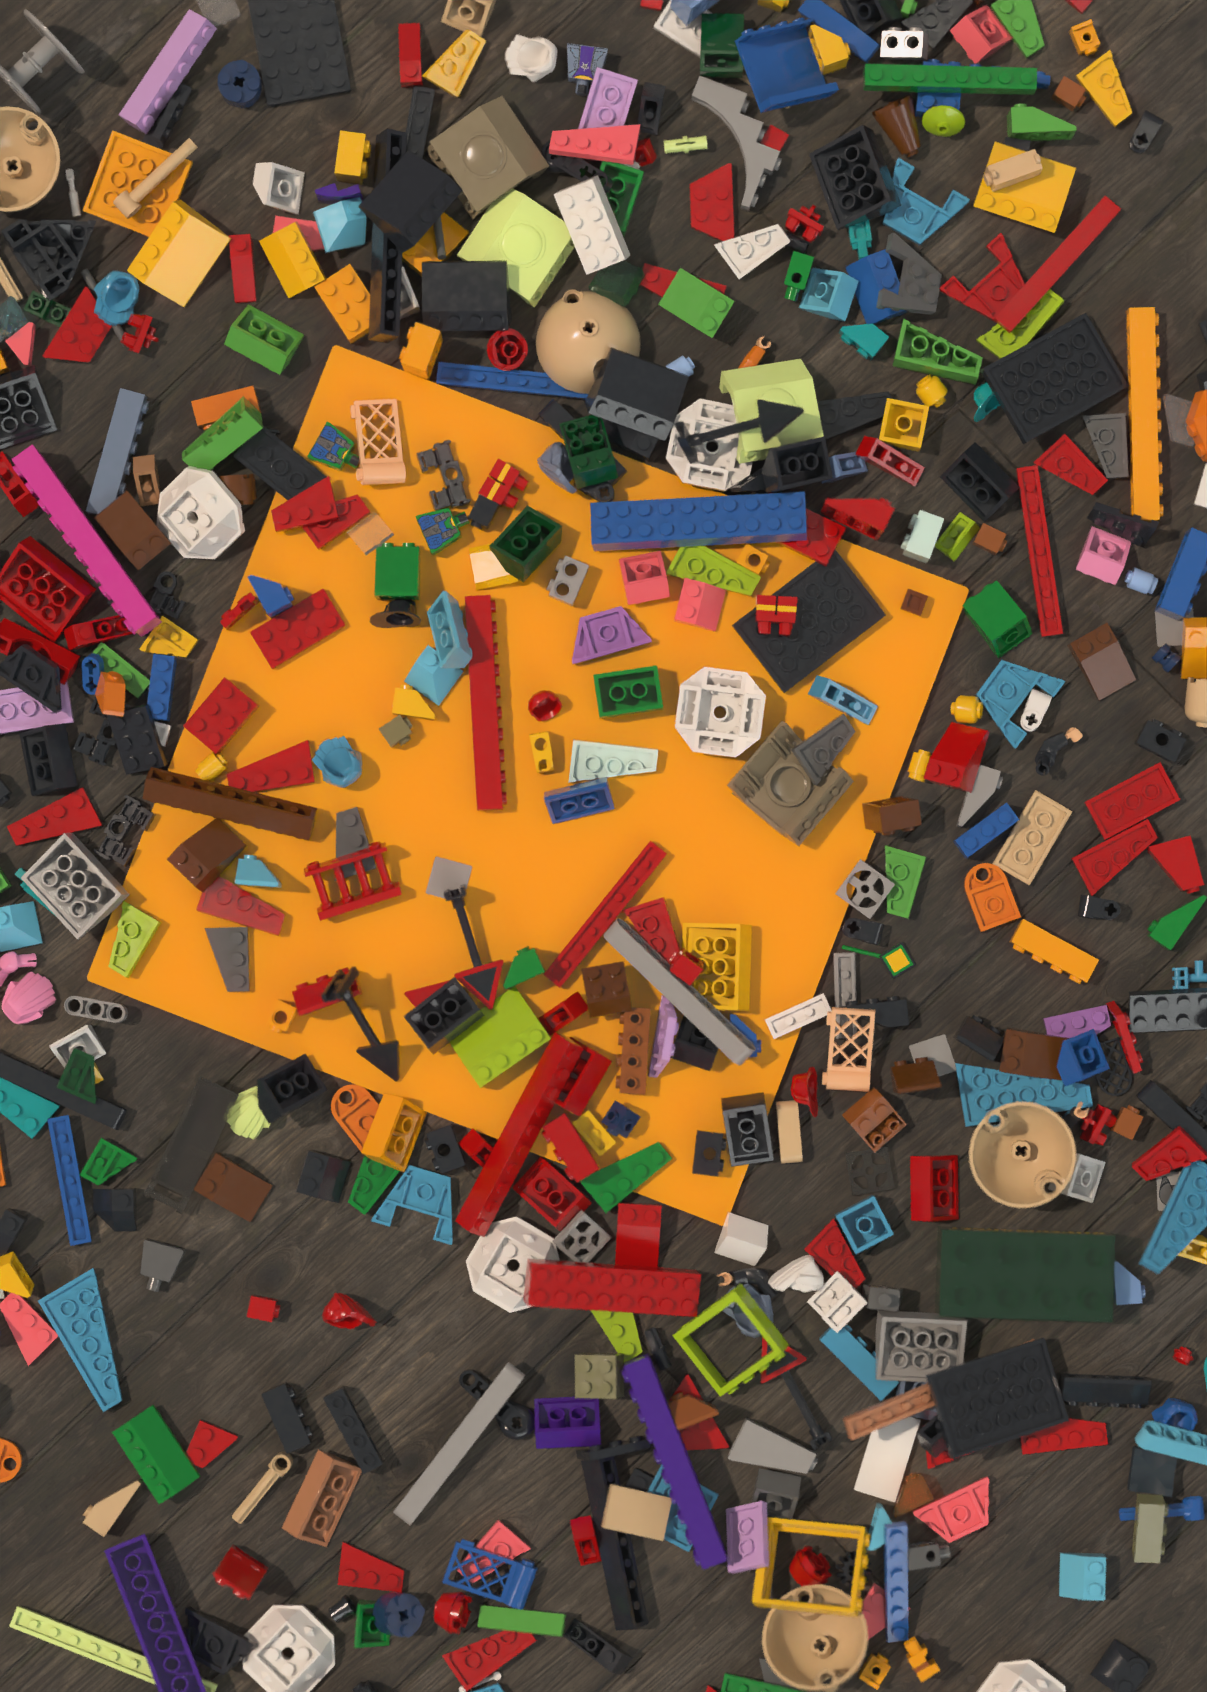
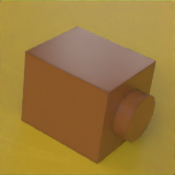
M1064 76L1051 99L1073 112L1075 107L1080 108L1086 99V96L1083 95L1086 89Z
M983 523L972 545L996 555L998 551L1002 552L1005 548L1007 540L1004 538L1006 534Z
M1128 1105L1127 1109L1121 1107L1116 1117L1117 1120L1114 1126L1111 1127V1131L1133 1140L1143 1119V1116L1139 1115L1140 1110Z

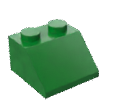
M529 946L517 951L518 955L514 957L503 985L505 989L545 972L535 948L530 950Z

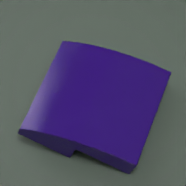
M333 183L315 190L318 201L324 204L332 205L343 200L358 197L363 201L358 184L337 191L336 185Z

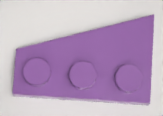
M1107 1005L1043 1018L1046 1034L1072 1038L1092 1029L1095 1030L1097 1035L1111 1026Z

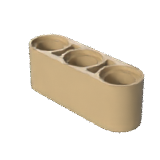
M795 1100L776 1102L781 1164L802 1162L798 1103Z

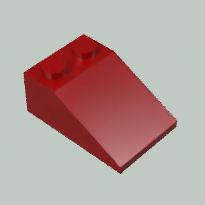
M951 722L929 758L923 779L938 785L972 793L990 731Z
M542 1157L512 1187L560 1232L581 1210L584 1212L592 1203Z
M618 1203L615 1264L658 1267L661 1204Z

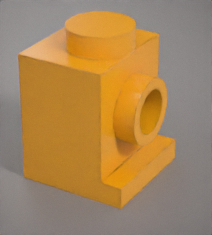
M1090 19L1071 27L1069 33L1078 55L1085 53L1087 56L1095 53L1100 45V41L1093 27L1092 20ZM1083 35H1089L1090 40L1085 41Z
M871 1653L858 1673L859 1679L878 1690L879 1685L891 1668L890 1664H888L889 1659L880 1653L877 1656ZM874 1667L880 1668L878 1674L872 1673Z

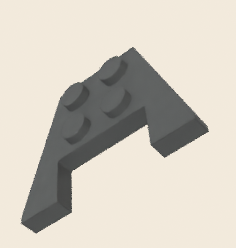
M891 233L888 235L886 252L903 260L899 292L897 295L885 288L881 289L878 294L876 308H890L892 311L908 310L911 313L930 315L935 313L942 274L896 233Z

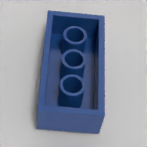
M1194 528L1189 529L1185 533L1156 605L1155 612L1175 620H1180L1189 615L1193 603L1190 602L1191 598L1197 595L1201 586L1198 580L1207 571V533Z

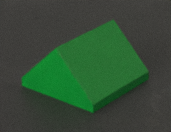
M360 1599L358 1601L354 1648L389 1646L390 1635L380 1632L374 1623L376 1621L375 1615H373V1608L376 1601Z

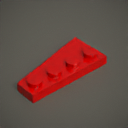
M309 740L228 773V786L257 792L314 783L315 778Z
M220 876L202 892L196 909L198 912L279 936L285 915L280 911L258 900L245 890L243 891Z
M502 1631L442 1655V1657L467 1692L535 1643L537 1639L533 1634Z

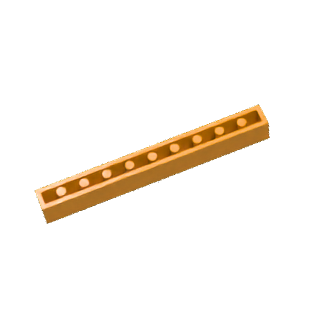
M1155 307L1129 308L1126 311L1131 516L1134 514L1139 515L1141 520L1151 523L1152 520L1159 521L1160 517H1163V504H1159V496L1163 494V485L1159 483V474H1162V462H1158V453L1162 451V442L1158 440V432H1161V419H1157V411L1161 409V400L1157 398V390L1160 389V377H1156V368L1160 366L1159 355H1156V347H1159V334H1155V326L1159 324V315L1155 313Z

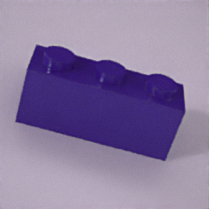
M558 1397L534 1399L536 1449L582 1447L601 1444L598 1398Z

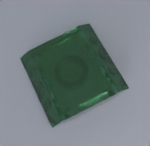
M624 260L602 268L590 283L589 290L625 307L630 303L632 296L636 295L639 290L640 284L645 277L643 268H638Z

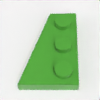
M997 0L990 6L1026 59L1044 47V41L1031 0Z
M885 846L886 878L895 884L887 895V913L909 919L926 857Z

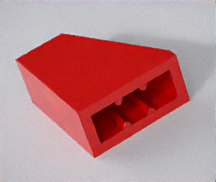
M1191 835L1147 847L1148 853L1180 891L1186 890L1187 894L1200 891L1199 886L1204 885Z

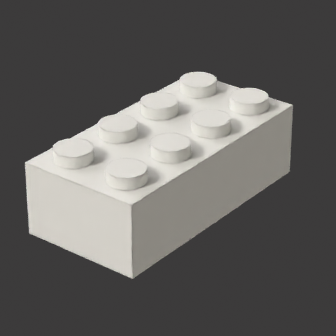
M598 175L554 194L586 275L623 261L630 256Z

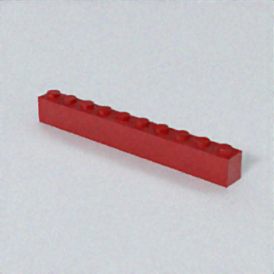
M491 595L465 596L467 639L469 647L472 649V659L468 663L477 811L503 810V805H507V794L502 792V783H506L505 770L501 771V762H505L504 749H500L499 741H503V728H498V719H502L501 706L497 707V698H501L500 685H496V677H499L500 673L499 664H495L494 655H498V642L494 643L493 634H497V622L492 621V613H496L495 600H491Z
M556 1032L553 1034L460 1210L455 1222L470 1233L485 1237L584 1048L570 1038Z

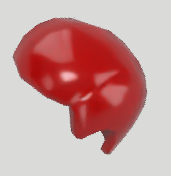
M542 690L533 694L528 701V710L537 721H545L555 717L562 708V703L558 696L549 690Z

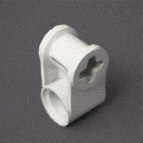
M1035 689L1031 690L1020 721L1021 727L1025 731L1031 732L1039 727L1052 696ZM1030 716L1034 717L1033 721L1036 722L1031 726L1028 725V720H1026Z

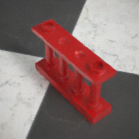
M377 841L369 844V848L322 863L314 861L307 864V867L304 868L305 877L313 876L322 903L317 908L320 921L402 895L399 882L394 883L391 881L382 852L387 851L386 842L381 843ZM373 855L383 882L382 887L377 889L370 887L361 860ZM351 862L354 863L362 887L361 894L355 896L350 894L341 868L342 865ZM332 868L342 895L341 900L334 903L329 900L320 873Z

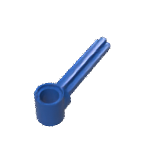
M1190 1496L1183 1498L1182 1503L1168 1504V1516L1164 1517L1183 1516L1187 1521L1205 1519L1203 1497ZM1136 1507L1120 1508V1520H1135Z

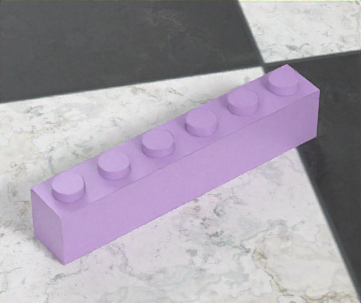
M189 9L119 113V116L129 125L147 134L217 28L207 18Z

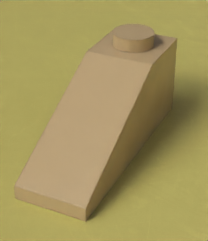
M139 1478L98 1501L94 1506L90 1504L83 1514L86 1517L83 1523L105 1537L143 1480Z

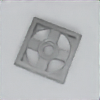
M860 859L835 894L870 919L895 884ZM859 871H870V876L864 881L854 876ZM878 878L882 880L884 886L882 895L874 891L873 888ZM848 883L856 887L857 890L852 900L848 898L846 891ZM863 885H867L869 887L868 893H863L861 891V887ZM866 897L876 902L874 906L868 908L859 906Z
M581 1210L552 1242L574 1262H589L612 1237ZM580 1222L591 1224L584 1232L576 1229ZM598 1231V1241L594 1245L591 1242V1237ZM570 1234L574 1238V1243L567 1250L564 1239ZM580 1237H586V1241L584 1243H579ZM580 1249L589 1251L584 1255H575Z

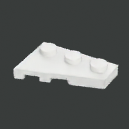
M776 224L714 244V246L738 279H740L791 242L782 227Z

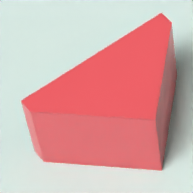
M28 322L5 341L26 367L32 364L36 326L31 322Z

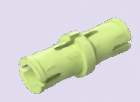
M706 135L692 138L683 136V139L664 140L665 154L682 151L689 153L690 150L708 149Z

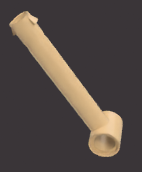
M188 138L130 193L127 190L123 191L116 197L113 204L127 219L131 218L141 208L139 202L198 147Z

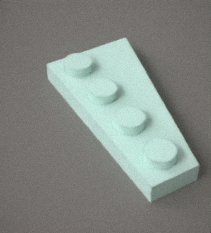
M573 739L569 782L656 771L658 749Z

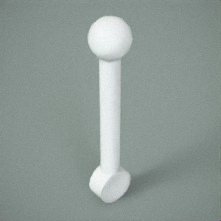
M499 1671L493 1672L492 1676L485 1678L474 1687L493 1679L499 1680L501 1673ZM463 1686L459 1687V1692H466Z

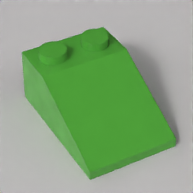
M1015 104L1007 115V131L1010 138L1030 141L1069 140L1073 138L1076 132L1075 125L1035 107H1027V104Z
M680 268L658 305L713 338L735 301Z

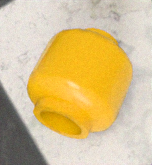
M927 375L917 383L916 394L925 406L930 407L934 405L939 407L946 401L945 396L948 390L938 376L931 377Z
M960 695L957 697L956 702L951 704V715L955 716V720L958 723L974 724L978 719L982 718L983 703L976 696Z

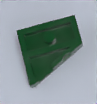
M73 1048L56 1088L95 1104L94 1056Z

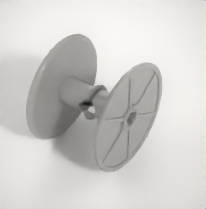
M25 9V17L43 38L27 53L22 52L23 57L8 71L0 65V77L33 111L41 115L38 105L22 87L37 72L42 73L41 68L57 53L78 73L83 74L85 71L57 38L33 14Z

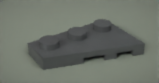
M1126 414L1083 416L1107 479L1129 478Z
M844 714L839 715L791 749L814 785L820 782L825 771L830 768L833 760L855 733V730Z
M358 807L336 813V858L369 848V842ZM373 856L361 859L365 872L376 869ZM353 862L341 866L345 878L357 875Z

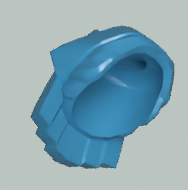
M115 270L105 276L94 288L98 296L94 313L99 315L98 318L104 320V323L117 326V324L123 325L128 322L130 315L133 314V306L138 302L139 295L137 279L129 273Z
M345 736L323 741L312 759L315 765L322 771L323 781L340 788L354 783L362 774L361 752L353 750Z

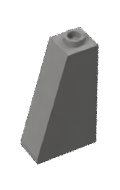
M748 1418L745 1419L727 1455V1458L732 1461L806 1474L809 1469H814L818 1460L815 1458V1451Z

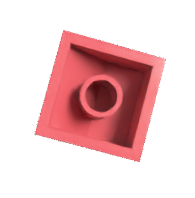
M988 5L967 14L950 30L955 40L960 43L967 52V56L975 64L988 58L1012 39Z
M661 551L619 559L628 605L670 597Z
M685 578L674 622L716 632L726 590L708 583Z

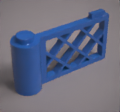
M461 1539V1542L456 1541L442 1583L523 1610L538 1569L534 1566L535 1562L525 1558L522 1561H516L474 1547V1542L466 1539ZM459 1548L468 1550L471 1558L460 1563L456 1556ZM486 1556L491 1564L480 1569L475 1559ZM473 1561L478 1571L466 1576L462 1566ZM503 1562L511 1564L509 1572L500 1576L496 1566ZM460 1568L464 1578L458 1581L448 1579L451 1571ZM494 1568L498 1578L487 1583L482 1573ZM480 1574L484 1585L478 1588L472 1587L469 1579ZM500 1581L503 1586L501 1596L491 1593L489 1586Z

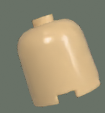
M1188 677L1184 707L1185 714L1190 720L1196 722V726L1206 728L1207 679H1196V682H1194V677Z

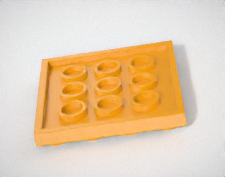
M112 130L83 211L143 235L150 236L172 202L179 200L193 162L185 159L139 202L141 208L138 212L127 219L113 204V201L123 191L127 190L129 193L133 191L172 153Z

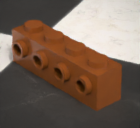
M632 1007V1011L620 1013L619 1024H624L623 1033H619L618 1045L622 1046V1054L617 1056V1067H621V1076L616 1075V1088L620 1089V1093L645 1095L650 1008Z

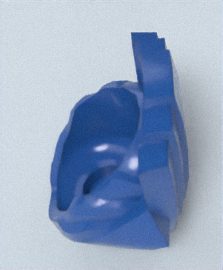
M1168 1398L1161 1407L1152 1412L1154 1422L1193 1431L1198 1421L1194 1406L1176 1398Z

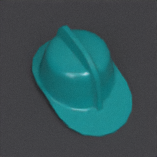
M987 382L979 386L974 392V401L978 406L974 421L979 422L1000 405Z

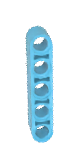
M1146 1421L1135 1437L1136 1443L1143 1449L1207 1465V1435L1154 1421Z

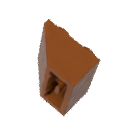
M874 1087L842 1114L844 1119L874 1153L907 1125Z

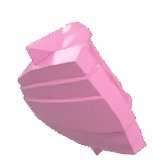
M29 972L19 982L11 981L2 1001L1 1007L4 1014L17 1025L29 1023L42 1017L43 1010L53 1005L56 1001L55 992L52 989L53 985L50 980L38 973Z

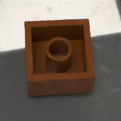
M897 796L862 803L865 829L873 830L874 833L892 835L895 834V830L911 831L914 830V826L922 825L918 799Z
M624 961L581 968L590 1018L632 1011Z

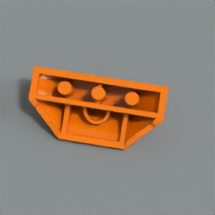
M1206 389L1195 393L1186 423L1187 432L1190 437H1193L1197 455L1207 462Z

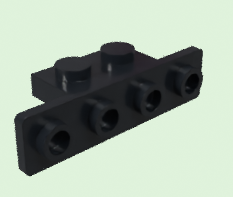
M180 83L141 142L163 149L166 141L170 139L176 121L178 122L182 116L183 108L192 92L191 87Z

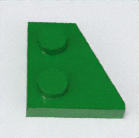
M101 1137L83 1167L80 1176L99 1186L108 1178L135 1162L137 1157Z

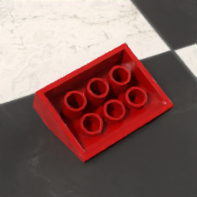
M882 498L879 500L826 499L820 513L878 541L895 508L891 507V502Z
M31 536L19 542L0 571V600L53 643L62 635L63 630L71 624L96 590Z

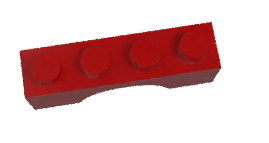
M6 618L0 622V653L9 656L21 645L27 644L57 664L60 672V683L63 685L67 683L76 670L80 658L79 655Z

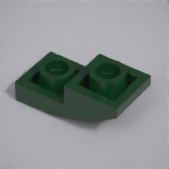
M32 291L23 310L60 328L71 309L53 300L49 301L44 295Z

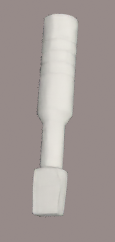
M73 169L66 170V178L70 188L69 197L73 217H80L81 212L78 194L74 185Z

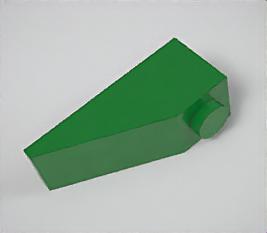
M1201 895L1160 917L1157 921L1154 919L1147 928L1149 931L1147 936L1166 950H1171L1207 897Z

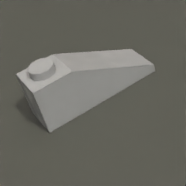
M982 765L979 766L972 793L966 792L957 827H962L995 790L1000 789L1003 777L1000 776L1001 771Z

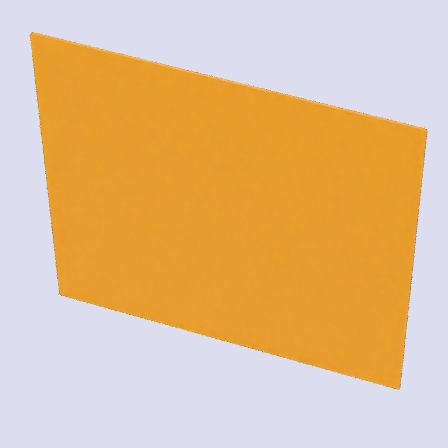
M335 345L332 347L293 450L326 477L330 476L335 501L358 494L371 513L318 550L302 527L276 533L271 510L287 500L278 492L275 493L231 609L249 592L253 594L259 603L230 629L226 630L223 627L187 721L225 677L254 701L259 708L220 752L227 760L225 764L227 769L210 782L228 786V773L306 740H309L311 758L313 759L316 755L315 752L323 741L345 736L353 750L361 752L362 774L354 783L340 788L323 781L322 771L312 761L314 783L255 792L317 808L314 828L309 840L298 839L293 836L277 834L273 831L257 829L253 826L220 819L247 846L219 876L285 915L279 936L248 927L250 991L227 992L205 928L246 926L198 912L196 909L202 892L167 860L181 843L216 818L160 803H155L151 812L156 816L148 830L142 834L124 880L123 888L130 894L124 900L125 902L161 922L129 978L124 977L108 967L113 944L116 941L118 922L122 914V902L110 916L87 975V980L291 1060L306 1053L310 1062L317 1070L382 1095L385 1093L405 1098L423 1111L499 1139L550 1040L480 1088L450 1043L433 1055L404 1018L408 1012L415 1008L404 995L405 992L450 981L454 978L455 973L473 968L461 924L451 901L426 894L435 857L472 866L466 889L467 895L464 896L466 904L464 908L481 963L487 964L496 960H503L495 996L496 999L512 988L505 989L503 985L512 961L518 955L517 951L529 946L530 950L535 948L546 972L646 845L652 841L667 855L624 909L664 897L681 950L683 923L752 925L749 1011H718L729 1021L730 1014H735L757 1035V1040H761V1052L757 1053V1057H748L742 1065H737L718 1048L710 1071L670 1058V1061L657 1078L648 1077L661 995L663 994L610 945L603 935L560 988L545 977L544 973L519 983L515 987L536 1017L539 1018L577 991L587 1004L581 968L624 961L632 1007L650 1008L646 1094L620 1093V1089L616 1088V1075L621 1076V1067H617V1056L622 1054V1046L618 1045L619 1033H623L624 1024H619L620 1013L590 1018L589 1010H587L556 1033L568 1038L571 1036L612 1061L581 1116L589 1110L606 1130L608 1126L601 1121L616 1100L639 1115L640 1119L627 1138L620 1134L616 1137L609 1133L616 1143L601 1156L596 1153L578 1130L577 1132L598 1164V1170L659 1142L672 1159L633 1192L723 1226L728 1212L731 1213L749 1164L731 1166L728 1142L726 1140V1149L721 1151L720 1159H724L723 1172H719L718 1177L692 1174L697 1130L723 1133V1138H727L721 1098L764 1092L768 1116L802 1027L773 1039L765 1019L813 998L849 905L835 893L860 859L864 862L866 861L876 835L873 830L865 829L862 803L890 798L969 590L965 586L841 539L836 551L886 616L787 692L783 693L732 625L756 607V595L771 596L813 564L814 560L776 542L747 543L769 555L767 561L770 564L765 573H759L761 579L751 596L726 590L716 632L674 622L684 583L682 578L667 575L670 597L628 605L619 559L661 551L665 571L667 572L680 547L593 551L590 503L598 501L584 494L579 489L573 494L562 489L543 473L537 461V458L544 453L548 446L555 442H561L565 445L564 440L554 430L546 425ZM397 399L402 456L406 470L405 483L361 485V482L357 481L356 469L346 463L343 469L338 471L308 459L307 456L326 422L331 423L355 443L352 452L359 456L356 421L351 419L350 406L354 405V401ZM383 405L379 411L389 418L392 415V405ZM360 406V414L368 419L373 411L368 406ZM377 414L369 421L378 429L385 423ZM367 424L362 429V434L368 440L376 433ZM386 424L381 430L389 439L395 434L394 429L389 424ZM379 435L371 441L380 450L387 444ZM446 440L451 441L449 447L454 461L458 460L464 478L462 486L466 498L470 499L468 504L457 508L451 507L454 503H450V506L445 507L450 509L452 516L465 511L468 518L479 497L478 492L486 478L489 477V473L498 458L520 471V475L529 481L524 492L515 487L512 488L510 494L519 499L514 509L499 506L488 529L483 527L482 530L471 526L472 521L469 520V524L458 528L461 534L460 539L432 556L415 516L433 512L434 508L429 492L434 490L435 492L443 491L442 488L445 486L438 467H428V471H425V473L421 472L416 457L417 453L432 449L436 443H443ZM389 444L383 452L389 458L397 457L396 449ZM369 445L364 450L365 459L375 458L378 454ZM612 451L613 457L627 470L626 474L613 486L615 495L612 502L728 496L709 488L684 484L676 475ZM421 457V458H422V461H423V464H424V467H426L424 458ZM449 468L446 470L445 475L448 479L454 480L457 477V472L455 469ZM574 478L569 482L572 486L575 483ZM608 489L606 491H600L602 498L604 496H610L608 493ZM527 505L562 526L560 544L524 582L518 579V582H513L510 585H499L488 589L476 590L469 548L493 543ZM381 543H394V547H402V543H415V547L420 548V600H413L416 604V615L421 619V624L418 626L380 628L370 623L372 615L384 612L386 605L393 601L377 600L375 597L376 546L381 547ZM746 544L707 545L705 547L736 563ZM565 555L589 565L573 607L549 597L550 591H547L551 578L555 580L558 574L555 571L559 559L564 560ZM752 555L748 558V563L755 567L760 564V559L758 556ZM569 565L566 567L565 573L569 576H574L577 573V568L574 565ZM254 575L280 583L283 588L287 586L295 599L291 601L293 606L319 590L324 589L346 626L272 669L250 633L272 618L267 615L248 576ZM560 585L557 588V593L561 596L569 592V588L566 585ZM907 589L928 596L921 616L900 609ZM442 591H447L458 601L459 607L463 612L465 628V596L491 595V600H495L496 613H492V621L497 622V634H493L494 643L498 642V655H494L495 664H499L500 676L496 677V685H500L501 698H497V707L501 706L502 719H498V728H503V741H499L500 749H504L505 762H501V771L505 770L506 783H502V792L507 794V805H503V810L477 811L469 663L465 668H460L464 672L439 706L418 692L436 718L435 720L407 716L413 725V728L410 729L413 734L410 735L411 740L402 746L398 743L391 748L379 730L383 725L398 716L392 714L395 688H400V685H408L404 680L427 645L436 650L427 611ZM622 606L652 640L648 644L572 664L579 620L584 616ZM657 665L663 710L599 719L593 675ZM703 667L747 672L766 695L760 739L736 758L692 752L675 729L680 684ZM816 676L828 678L877 705L878 707L869 725L808 695ZM542 690L554 692L562 703L560 712L549 720L537 721L528 710L529 699L533 694ZM717 707L714 709V715L717 718H723L726 716V711L723 707ZM844 714L855 730V733L833 760L832 766L845 770L854 782L801 845L797 846L779 834L735 797L727 785L781 721L787 723L796 735L804 741L839 715ZM184 728L167 771L201 779L195 770L198 768V764L213 751ZM548 731L554 771L537 773L529 734ZM573 739L658 749L656 771L607 777L615 809L552 824L544 801V793L591 781L569 782ZM358 807L369 844L377 841L381 843L386 842L387 851L382 852L390 879L394 883L399 882L402 895L320 921L317 908L322 903L313 876L305 877L304 868L307 867V864L314 861L322 863L336 858V813ZM244 855L257 856V860L263 861L282 883V888L235 884L238 860L244 859ZM374 858L376 869L366 871L370 887L377 889L382 887L383 882ZM333 868L320 872L329 900L333 903L340 901L342 895L338 883L335 881ZM861 871L856 872L854 876L859 879ZM358 875L345 878L350 894H353V896L361 894L362 887ZM848 883L846 891L848 898L851 900L855 887ZM622 910L620 914L616 917V919L619 918L625 921L632 929H634L642 937V935L634 927L632 921ZM348 967L350 971L352 967H356L359 972L357 979L363 994L353 998L381 1043L399 1041L398 1081L396 1082L356 1052L358 1047L371 1044L345 1001L303 1016H299L297 1011L288 1031L282 1030L280 1034L269 1029L270 1024L266 1023L277 999L296 1007L292 991L297 990V985L305 982L311 985L317 983L316 978L327 974L331 978L340 969ZM460 983L479 1009L485 1007L475 995ZM673 1005L679 1030L684 1014ZM279 1011L276 1014V1021L281 1024L286 1022V1013ZM677 1034L674 1035L673 1044L675 1042ZM555 1103L544 1125L563 1113L567 1114L572 1123L579 1116ZM542 1127L530 1152L566 1165L563 1160L561 1162L558 1161L553 1152L556 1148L552 1142L547 1143L542 1135L544 1131ZM708 1147L704 1150L703 1155L706 1159L710 1160L715 1157L716 1151L714 1148Z

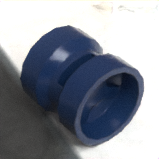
M1165 643L1151 659L1156 663H1160L1162 669L1168 673L1182 657L1178 653H1173L1171 647Z

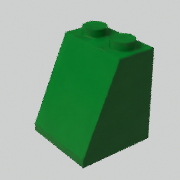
M381 543V547L376 546L375 597L377 600H420V548L415 547V543H402V547H394V543Z
M997 580L986 585L976 596L969 597L965 604L962 605L965 614L998 659L1033 634L1027 616Z

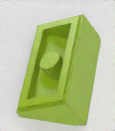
M959 512L937 540L935 547L955 561L979 531L980 527L976 522Z

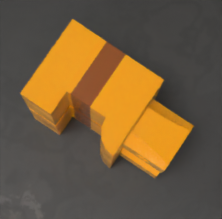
M915 1636L904 1642V1646L909 1652L906 1654L907 1659L921 1682L940 1671L934 1658L929 1661L925 1658L927 1649L924 1643L920 1645Z

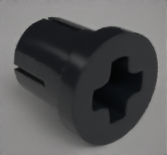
M347 1595L341 1597L339 1602L328 1609L331 1617L337 1623L349 1615L357 1613L355 1604Z

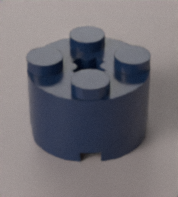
M244 60L232 61L226 64L218 74V88L223 99L229 105L247 108L258 101L262 91V81L253 65ZM239 81H240L241 83L243 82V85H244V86L241 87V88H240V86L237 85V82H239Z
M390 1592L380 1596L373 1608V1615H375L376 1621L374 1623L377 1629L386 1635L397 1637H411L419 1629L425 1614L424 1607L421 1606L415 1596L401 1592Z

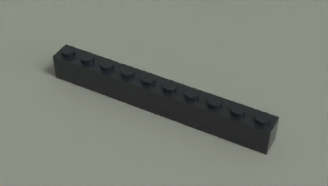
M387 128L376 136L374 188L406 153V132ZM374 223L372 230L369 340L390 343L397 339L400 333L402 252Z

